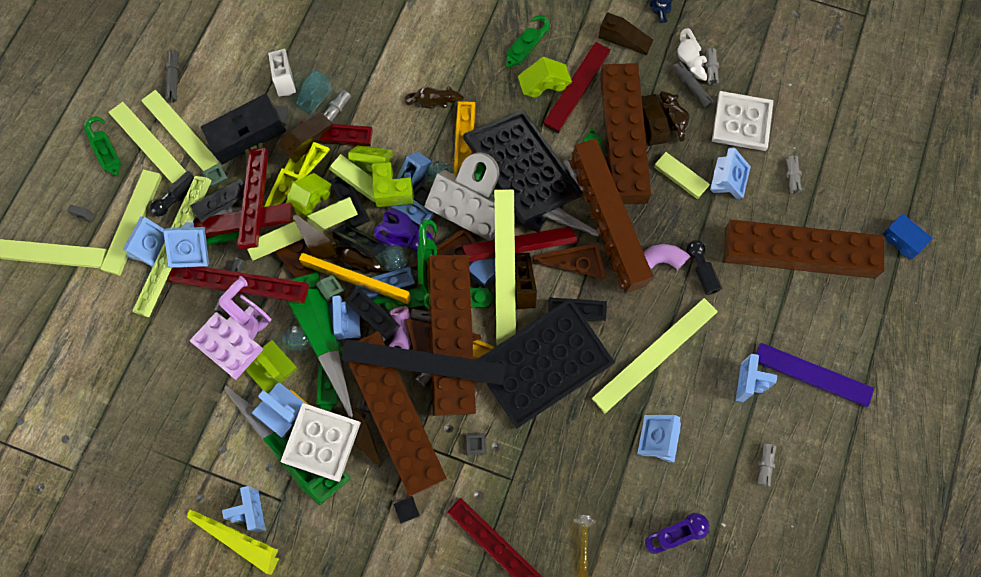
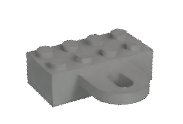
M475 153L463 161L457 176L446 170L438 173L424 207L488 241L492 240L495 237V200L492 193L499 178L497 162L486 153ZM479 162H483L486 165V171L481 181L477 180L474 176Z

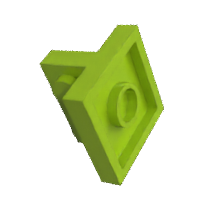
M357 145L349 151L348 160H352L353 164L373 177L372 164L389 162L393 157V150Z
M271 340L245 370L262 390L269 394L278 382L283 383L298 368Z

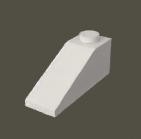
M286 49L268 53L272 79L278 96H289L292 93H296Z

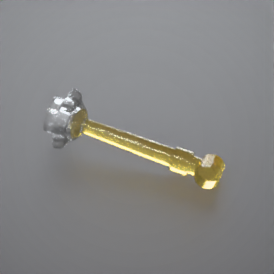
M579 515V519H575V522L582 527L581 569H579V577H588V528L596 522V520H591V515Z

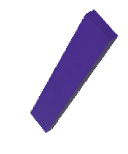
M759 344L756 355H759L758 364L864 407L869 406L874 391L873 387L766 344Z

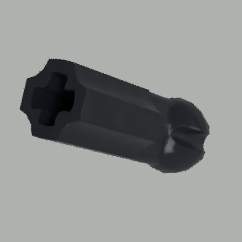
M190 171L185 172L159 199L151 201L149 205L150 212L157 217L165 215L171 205L187 194L195 176Z
M698 240L691 241L686 248L687 254L694 258L698 264L695 271L705 294H715L723 288L712 263L706 262L703 256L705 246Z

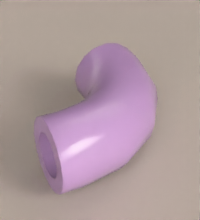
M668 244L654 245L643 251L650 269L658 263H668L678 270L691 257L677 246Z
M406 306L396 307L389 314L400 327L393 334L389 347L409 349L411 340L406 319H411L410 312Z

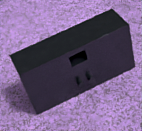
M266 93L201 126L213 155L222 165L244 154L245 150H251V147L258 146L260 143L263 144L286 132L274 104Z

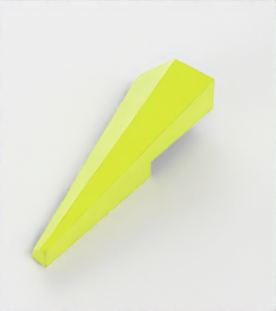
M313 142L311 148L296 163L289 158L285 169H281L264 207L282 204L288 197L292 183L307 176L330 151V148Z
M189 510L187 514L188 519L260 570L272 575L279 558L275 557L278 549L198 512Z

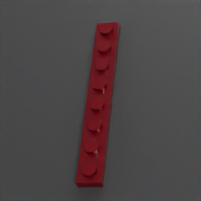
M201 266L172 267L166 280L171 283L227 291L242 276L248 285L241 288L237 293L303 304L310 286L307 282Z

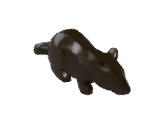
M447 86L446 90L423 87L416 93L408 94L405 97L406 105H412L418 102L421 107L433 109L438 104L442 108H447V102L461 101L464 97L452 90L450 86Z
M660 91V98L663 102L661 105L665 115L668 117L669 129L671 131L676 130L680 142H683L685 140V128L689 124V113L677 102L678 95Z
M336 247L334 248L336 254L329 257L331 260L340 259L349 269L354 271L361 269L365 274H369L370 271L387 272V269L376 260V257L365 256L354 248Z

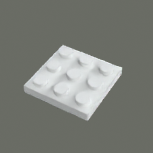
M720 91L717 100L712 142L766 151L769 142L774 100Z
M302 403L281 462L340 482L361 422Z

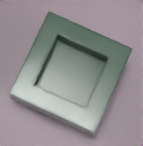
M220 163L203 171L205 177L212 180L211 188L228 180Z
M334 275L324 278L316 284L326 300L344 291Z

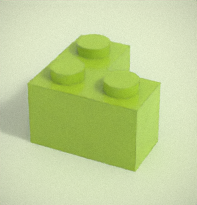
M546 57L540 58L518 75L523 94L534 98L540 96L546 89L558 92L563 91L572 83L566 64Z
M391 162L372 164L374 200L377 207L414 204L411 178L394 179Z
M315 173L298 179L292 183L286 203L291 202L295 208L306 216L314 213L316 204L328 199L331 183Z

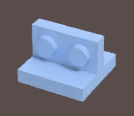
M728 148L727 156L717 159L710 190L713 193L731 192L736 199H743L751 166L736 148Z
M140 216L123 248L127 252L126 256L132 260L143 261L153 267L165 242L164 229L146 217Z
M186 222L181 228H165L163 230L168 267H199L209 265L205 227L194 228L193 222Z
M332 296L333 302L328 303L336 341L361 339L360 315L343 301L341 296Z
M750 354L741 363L735 401L744 402L754 392L763 393L776 384L777 375L757 371L759 355Z
M278 382L269 394L264 390L259 394L258 397L263 401L252 413L284 439L294 427L304 402Z
M645 415L637 454L674 462L681 427L680 417L676 415Z
M250 486L240 488L243 505L222 510L223 519L229 520L231 523L236 522V524L246 523L247 530L256 533L266 531L259 491Z

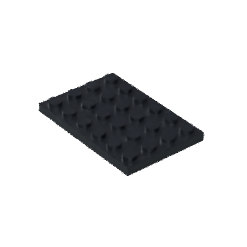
M524 110L481 126L463 135L464 141L473 154L486 153L497 162L499 178L496 187L498 190H514V213L522 224L582 197L584 192L571 177L568 170ZM480 162V164L486 171V165L483 162Z
M571 298L477 359L506 364L503 385L486 384L516 429L615 364V361Z

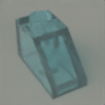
M314 69L303 83L296 104L297 107L312 115L332 90L329 78Z

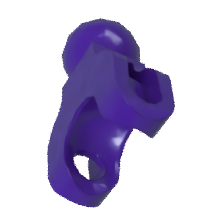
M395 208L387 209L383 215V222L379 223L375 228V237L389 246H403L408 249L409 245H411L412 249L418 253L419 230L417 231L419 226L414 224L404 212ZM389 215L394 216L396 218V221L392 220L389 217ZM381 230H385L389 234L385 235L381 232ZM426 231L427 238L434 241L432 235Z
M691 513L684 521L647 536L645 546L650 553L657 554L692 539H703L709 532V521L700 513ZM657 537L661 547L655 548L652 545L653 538Z

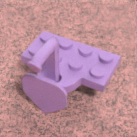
M242 276L219 299V305L231 317L226 320L216 312L190 340L191 343L235 380L263 350L253 339L257 332L262 331L272 320L263 310L243 295L240 298L249 306L245 311L231 300L241 288L248 285ZM258 315L262 317L259 322L256 319Z

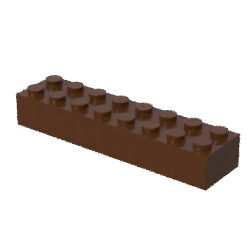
M638 63L602 64L600 81L607 165L623 204H648L651 188Z
M595 138L577 144L574 147L570 165L572 170L577 172V183L584 190L583 197L586 204L589 203L592 220H596L598 225V235L600 238L603 237L605 242L604 250L607 255H610L612 270L617 272L619 277L617 279L620 289H624L625 294L646 287L652 280L653 274L599 143Z
M730 219L725 227L724 263L876 279L884 272V235Z
M430 255L427 259L430 353L473 359L469 255ZM431 374L433 416L476 414L474 381Z
M379 331L357 341L385 346ZM348 361L409 497L447 480L397 370Z

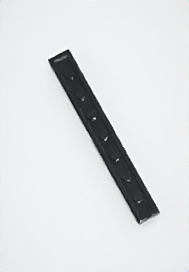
M345 340L341 358L343 361L503 385L506 364Z

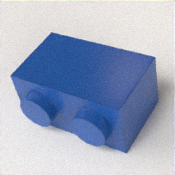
M903 213L882 233L889 244L894 245L900 250L902 255L910 260L918 255L933 239Z

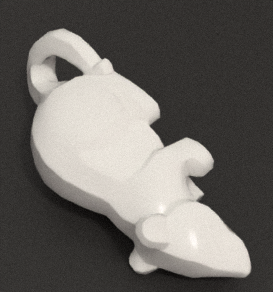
M686 28L680 34L681 43L677 50L678 57L687 65L690 70L689 72H692L695 78L706 81L707 74L703 67L707 59L704 55L700 56L699 51H701V47L692 31Z

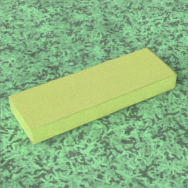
M667 152L654 165V168L697 200L710 185Z
M340 154L329 170L375 202L373 178Z

